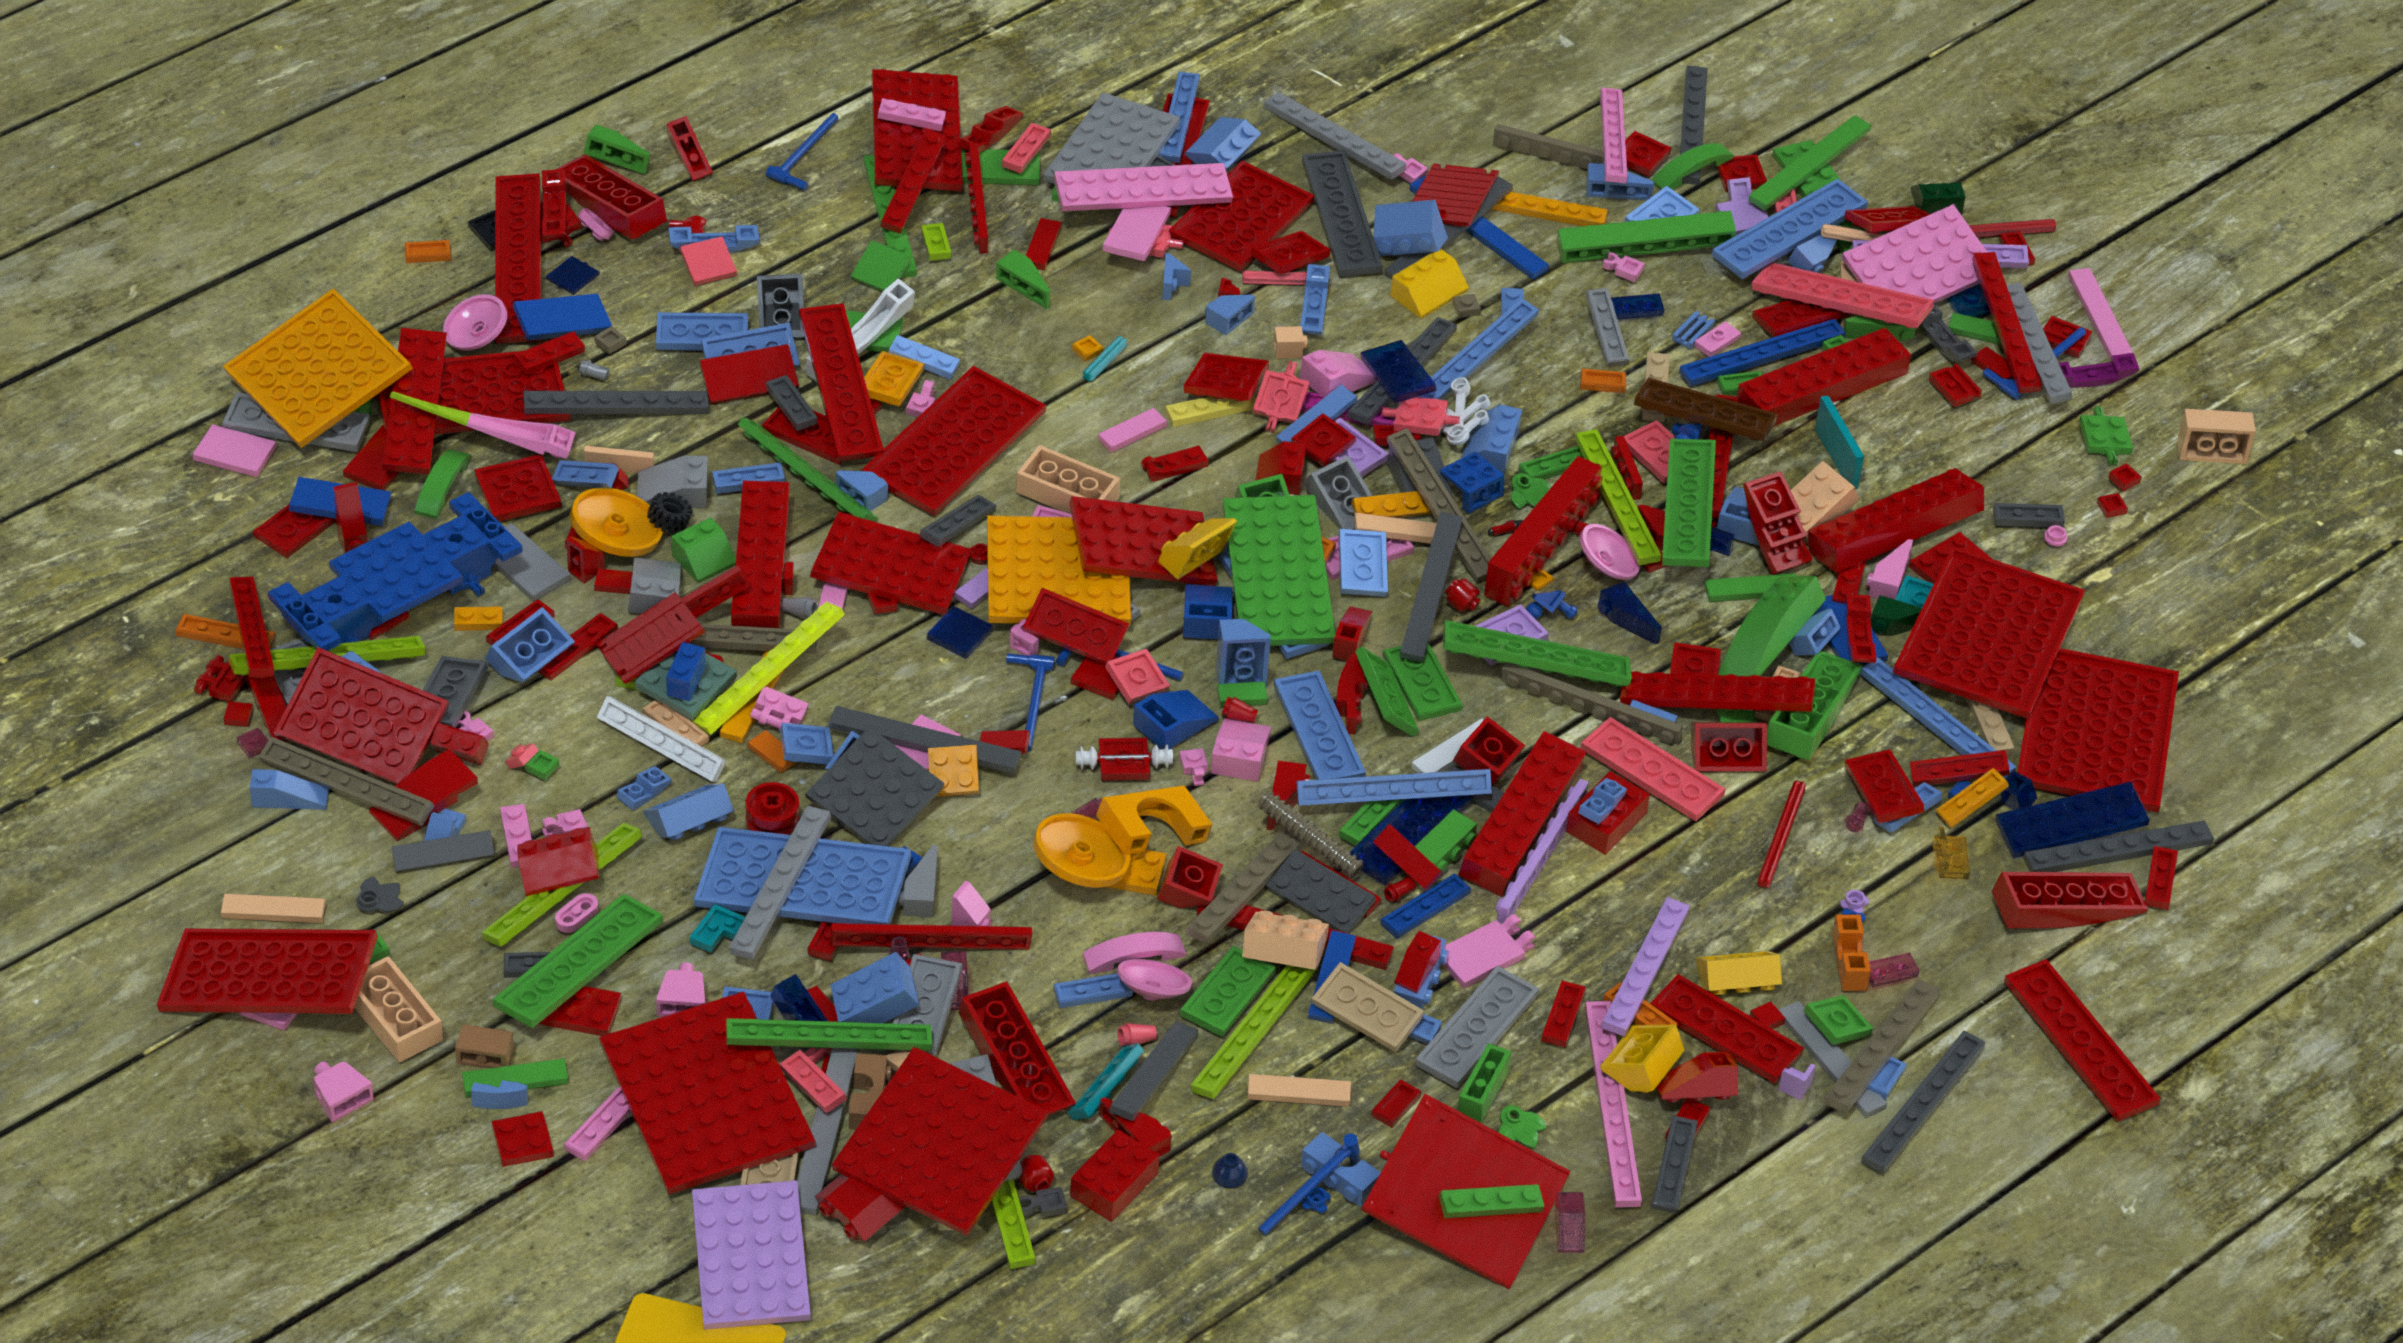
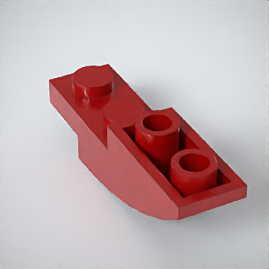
M1355 652L1350 656L1341 672L1336 699V708L1340 717H1345V728L1348 734H1356V725H1361V710H1357L1356 707H1360V700H1363L1364 690H1368V680L1364 676V671Z

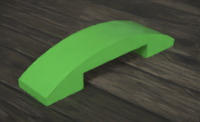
M1721 143L1704 144L1674 158L1652 178V181L1660 190L1666 186L1673 190L1682 185L1683 177L1710 163L1717 167L1734 158V154Z
M449 449L440 456L423 485L414 510L415 514L437 519L445 505L447 492L458 473L464 472L472 458L471 454Z

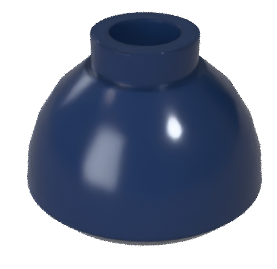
M1227 1153L1220 1157L1213 1165L1212 1177L1220 1186L1235 1188L1241 1186L1247 1180L1248 1169L1240 1157L1234 1153Z

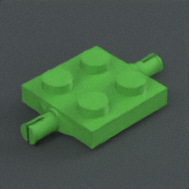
M2095 406L2093 408L2095 415H2081L2079 419L2087 453L2106 455L2108 464L2115 466L2118 463L2116 455H2131L2133 450L2125 418L2105 416L2102 406Z

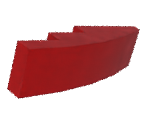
M1006 105L986 113L983 122L972 127L970 135L960 138L959 147L969 151V143H978L979 153L988 149L1005 136L1021 120L1024 113Z
M249 674L246 675L257 710L259 709L269 736L283 742L289 741L274 733L286 709V704L275 677L269 676L258 679L249 677Z

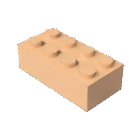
M1039 445L1017 472L1016 493L1071 514L1069 501L1072 496L1117 501L1120 495V478Z
M387 956L369 965L354 1008L394 1058L401 1062L443 1041L441 1019L391 958Z

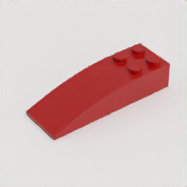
M586 154L557 168L564 169L566 192L583 208L591 210L609 227L632 240L667 222L663 198Z
M2001 872L1991 891L2007 928L2076 927L2118 920L2148 911V907L2132 873Z
M1008 981L962 997L958 1014L981 1055L988 1054L993 1074L1005 1091L1048 1111V1116L1076 1105L1075 1100Z

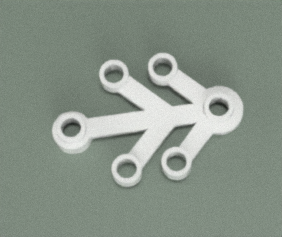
M1463 377L1457 378L1451 383L1452 391L1456 396L1455 412L1447 409L1446 412L1447 415L1460 416V422L1453 426L1445 424L1440 430V433L1443 432L1447 435L1448 442L1452 445L1465 443L1469 439V432L1477 425H1485L1490 420L1487 411L1484 409H1487L1491 403L1485 394L1479 395L1465 409L1466 397L1469 395L1471 387L1468 380ZM1475 413L1474 418L1464 425V421Z

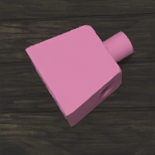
M688 962L681 963L679 970L666 971L656 999L658 1017H664L705 1004L703 973L694 971V966Z
M323 1061L315 1067L314 1072L316 1076L313 1079L315 1095L331 1122L374 1100L372 1083L348 1063L340 1062L330 1067L327 1062Z

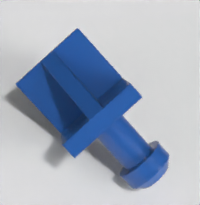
M1694 422L1686 425L1676 423L1672 428V434L1675 435L1674 439H1700V423Z
M1561 589L1537 594L1533 593L1531 597L1537 602H1531L1526 606V610L1535 619L1542 616V606L1552 613L1557 607L1565 613V617L1568 619H1572L1577 613V607L1574 605L1570 606L1562 600L1566 593Z

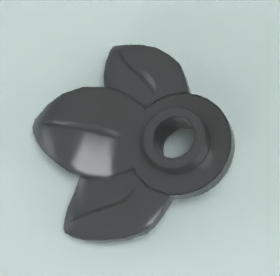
M374 876L363 881L360 886L361 892L356 899L357 907L363 912H374L376 910L392 912L404 905V902L397 898L400 893V883L379 885L378 880Z

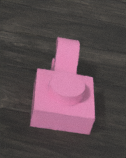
M1398 153L1393 155L1406 163V171L1399 175L1406 181L1413 183L1427 175L1428 168L1415 159L1410 158L1407 161Z
M925 380L921 394L913 393L906 407V414L918 417L935 402L933 397L935 390H932L935 382Z
M1203 748L1179 751V760L1184 775H1192L1194 786L1204 785L1203 776H1205L1204 772H1208V763Z
M580 809L556 814V819L548 817L542 820L545 827L542 828V832L545 837L552 834L570 832L576 828L588 827Z

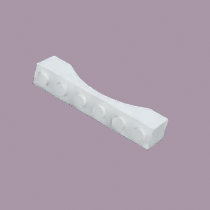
M897 279L886 288L870 310L851 328L858 355L913 307L915 291L900 279ZM809 355L806 358L805 374L817 382Z

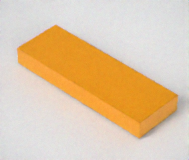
M1992 768L1937 808L1936 813L1952 828L2009 787V785Z

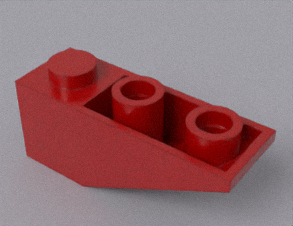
M1351 606L1348 608L1339 623L1334 637L1333 658L1348 661L1350 656L1361 647L1373 611Z

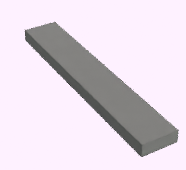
M1800 1001L1779 1009L1785 1017L1784 1024L1836 1083L1852 1063L1837 1044L1832 1045L1804 1012L1805 1007ZM1866 1089L1854 1106L1865 1118H1868L1885 1110L1887 1102L1881 1095Z

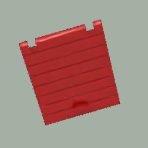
M1433 163L1411 202L1435 200L1443 224L1469 227L1499 175V170H1491L1490 173H1486V169L1455 165H1446L1444 168H1441V164Z
M674 592L666 597V599L661 600L646 610V612L626 623V625L617 629L616 632L614 631L606 638L597 642L596 646L601 650V653L617 675L622 676L620 677L622 682L627 684L644 673V671L649 670L655 664H658L664 658L679 650L682 642L690 643L705 633V630L678 594Z

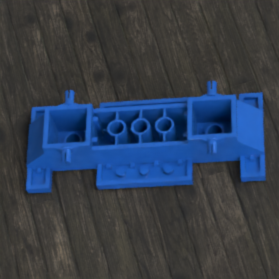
M467 492L449 501V508L458 516L457 518L423 535L409 521L330 560L329 568L338 576L337 578L303 595H300L289 582H286L268 591V599L281 611L284 619L308 644L313 645L316 649L319 647L329 651L342 643L359 642L368 638L372 628L445 591L453 595L461 590L471 589L477 596L483 595L485 589L479 582L491 575V567L499 558L504 562L522 553L523 549L519 541L470 492Z

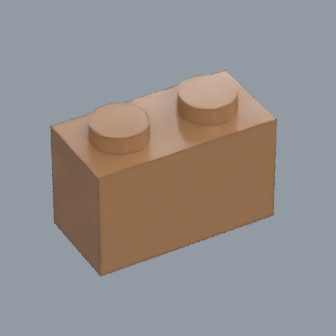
M463 1024L455 1047L456 1064L486 1069L509 1066L514 1050L513 1032Z

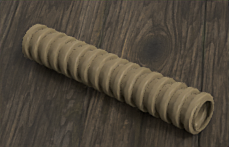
M1268 791L1263 795L1258 803L1260 810L1264 809L1265 814H1270L1272 819L1276 818V822L1278 824L1282 823V827H1288L1290 833L1294 832L1293 835L1295 837L1299 836L1300 841H1306L1305 844L1307 846L1311 845V849L1313 851L1317 850L1318 855H1324L1323 858L1325 860L1329 859V863L1331 865L1335 864V868H1341V872L1343 874L1347 873L1349 879L1359 873L1363 866L1361 859L1357 860V856H1351L1349 850L1345 851V847L1339 846V842H1333L1331 836L1327 837L1326 832L1322 833L1319 827L1315 828L1314 823H1309L1310 820L1304 819V815L1301 813L1297 814L1298 811L1296 809L1292 810L1291 805H1285L1286 802L1284 800L1280 801V797L1278 795L1274 796V792Z

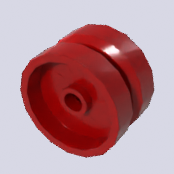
M768 782L755 786L747 794L745 800L747 830L786 835L793 833L800 820L799 797L793 788L783 783Z

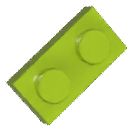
M943 223L921 225V233L929 261L951 259V249Z

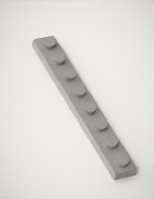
M1280 92L1264 101V108L1339 151L1345 150L1348 156L1391 180L1406 171V163Z
M2022 283L2007 285L2039 379L2050 404L2072 399V391Z
M811 806L806 807L730 944V954L754 959L831 819L830 811Z

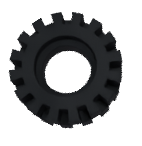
M663 492V494L657 493L652 499L647 512V518L650 519L649 522L651 524L655 523V528L661 527L663 532L668 530L671 534L674 531L677 534L687 528L693 513L692 506L688 504L686 499L681 500L682 496L678 495V497H675V493H670V495L667 492Z

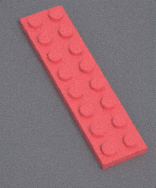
M1773 262L1766 265L1752 282V290L1763 294H1772L1784 299H1794L1805 304L1811 303L1827 309L1832 308L1844 313L1862 315L1865 318L1879 319L1886 323H1896L1907 328H1918L1934 308L1933 299Z

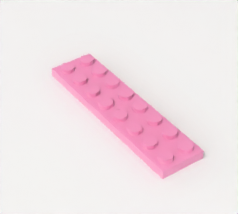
M1224 163L1055 171L1053 176L1062 211L1231 203L1233 199Z

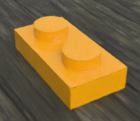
M502 606L454 608V631L495 630L503 624Z

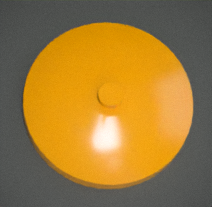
M593 488L586 490L576 497L570 511L571 524L578 535L595 548L613 555L635 557L648 554L658 546L663 534L662 528H655V523L651 524L649 522L650 519L647 518L650 505L641 498L618 489Z
M1072 813L1049 816L1038 825L1033 838L1035 853L1042 864L1058 877L1080 886L1101 888L1114 885L1125 876L1130 864V854L1124 855L1101 822L1087 816Z

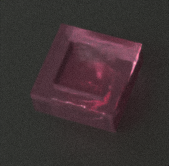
M258 727L237 737V744L249 758L259 755L269 741Z

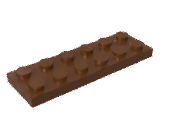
M1652 378L1646 380L1634 401V405L1644 410L1661 412L1665 416H1675L1690 423H1700L1708 428L1721 429L1732 435L1739 434L1749 437L1754 441L1764 442L1777 420V413Z

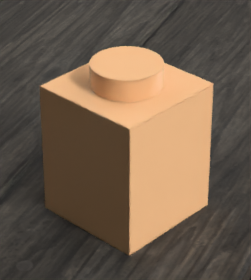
M1302 326L1275 327L1274 350L1276 359L1302 358L1303 349H1307V335H1303Z

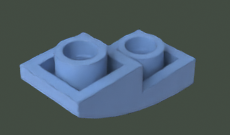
M654 766L638 773L636 782L618 789L616 797L630 809L635 810L661 793L671 783L672 779Z
M1604 779L1594 788L1593 795L1580 805L1578 813L1600 824L1617 806L1625 795L1627 788L1619 785L1614 780Z
M502 1080L499 1088L489 1084L474 1083L471 1089L472 1107L510 1109L526 1106L528 1103L527 1085L518 1082Z

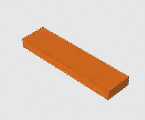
M183 614L175 630L178 637L243 649L238 624ZM266 630L269 648H271L276 638L275 631Z

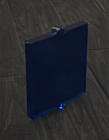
M570 256L547 274L546 279L557 285L559 289L562 288L575 295L599 276L600 271L589 266L587 262H582Z

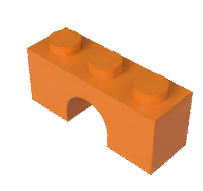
M1861 914L1836 915L1832 937L1842 991H1867L1871 970L1868 953L1862 952L1864 931Z

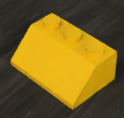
M1440 248L1439 251L1432 252L1393 275L1390 296L1422 319L1451 302L1453 297L1461 296L1469 291V286L1456 259Z
M1211 518L1202 524L1200 522L1197 523L1192 530L1187 533H1181L1176 540L1166 542L1161 548L1162 554L1158 562L1176 579H1180L1223 552L1237 520L1235 518Z
M1758 951L1695 957L1702 987L1705 990L1711 991L1714 995L1726 994V989H1735V992L1738 993L1750 992V987L1758 986L1760 990H1773L1775 985L1782 984L1780 954L1774 952Z
M1676 1024L1632 1025L1625 1037L1623 1036L1600 1065L1601 1070L1629 1091L1648 1093L1655 1090L1684 1052Z

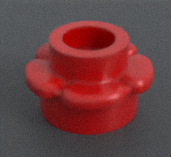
M978 543L970 548L972 549L970 554L972 562L978 565L986 564L987 545Z

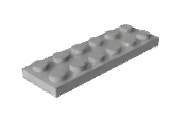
M236 392L222 423L223 427L251 435L293 441L248 394ZM352 412L308 444L358 452L371 421L370 414Z
M1496 966L1416 1057L1415 1066L1458 1089L1474 1070L1487 1044H1497L1536 999L1540 988Z

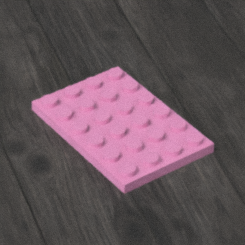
M1953 204L1844 252L1841 258L1860 283L1933 299L1934 303H1937L1980 284L1972 258L1974 253L1987 251Z

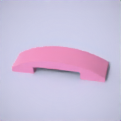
M1167 932L1129 934L1105 941L1083 952V958L1089 974L1114 970V963L1160 955L1161 960L1165 961L1186 957L1180 935Z

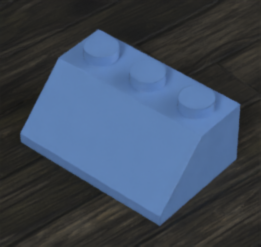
M1220 117L1185 152V155L1195 164L1224 163L1227 173L1254 145L1261 132L1246 119Z
M1435 200L1381 204L1375 207L1373 238L1380 256L1437 252L1448 239Z
M1500 404L1487 410L1490 418L1487 424L1477 425L1471 430L1462 458L1477 452L1500 472L1505 474L1520 430L1522 409Z
M542 607L490 647L485 659L501 676L524 682L573 645L575 641Z
M1245 619L1219 620L1216 659L1218 684L1265 681V686L1267 687L1270 634Z
M724 783L707 784L645 809L643 813L660 838H669L671 841L684 836L683 831L691 829L694 832L706 827L705 823L710 820L716 823L728 818L727 814L734 811Z

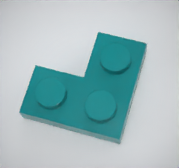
M714 904L690 935L689 944L711 953L724 936L732 940L734 939L745 917Z

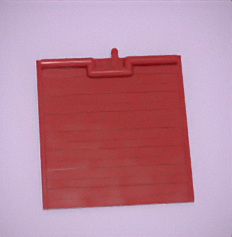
M1424 1093L1393 1152L1389 1153L1385 1150L1380 1152V1157L1387 1162L1361 1210L1499 1285L1510 1289L1571 1171ZM1538 1184L1545 1207L1542 1212L1444 1218L1438 1196L1441 1190Z

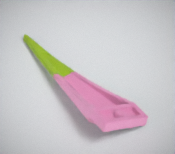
M391 392L390 397L536 453L543 455L544 451L549 452L550 455L556 458L562 457L567 459L576 433L555 424L490 417L432 404L396 392Z

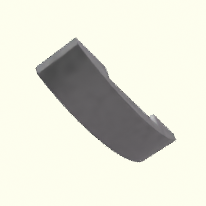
M1934 303V308L1920 324L1922 331L1932 345L1952 361L1960 362L1976 357L1978 352L1967 340L1960 341L1943 322V312Z

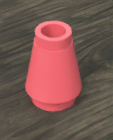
M1124 1023L1117 1030L1118 1042L1120 1046H1128L1137 1043L1140 1045L1156 1040V1027L1154 1025Z

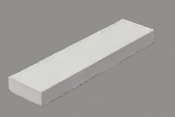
M1484 719L1478 720L1414 760L1411 768L1417 773L1444 772L1457 764L1453 759L1460 746Z

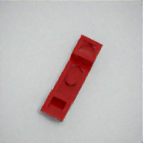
M564 169L542 170V238L565 237L566 188Z
M1846 594V632L1848 650L1852 662L1876 663L1877 660L1871 631L1870 595Z

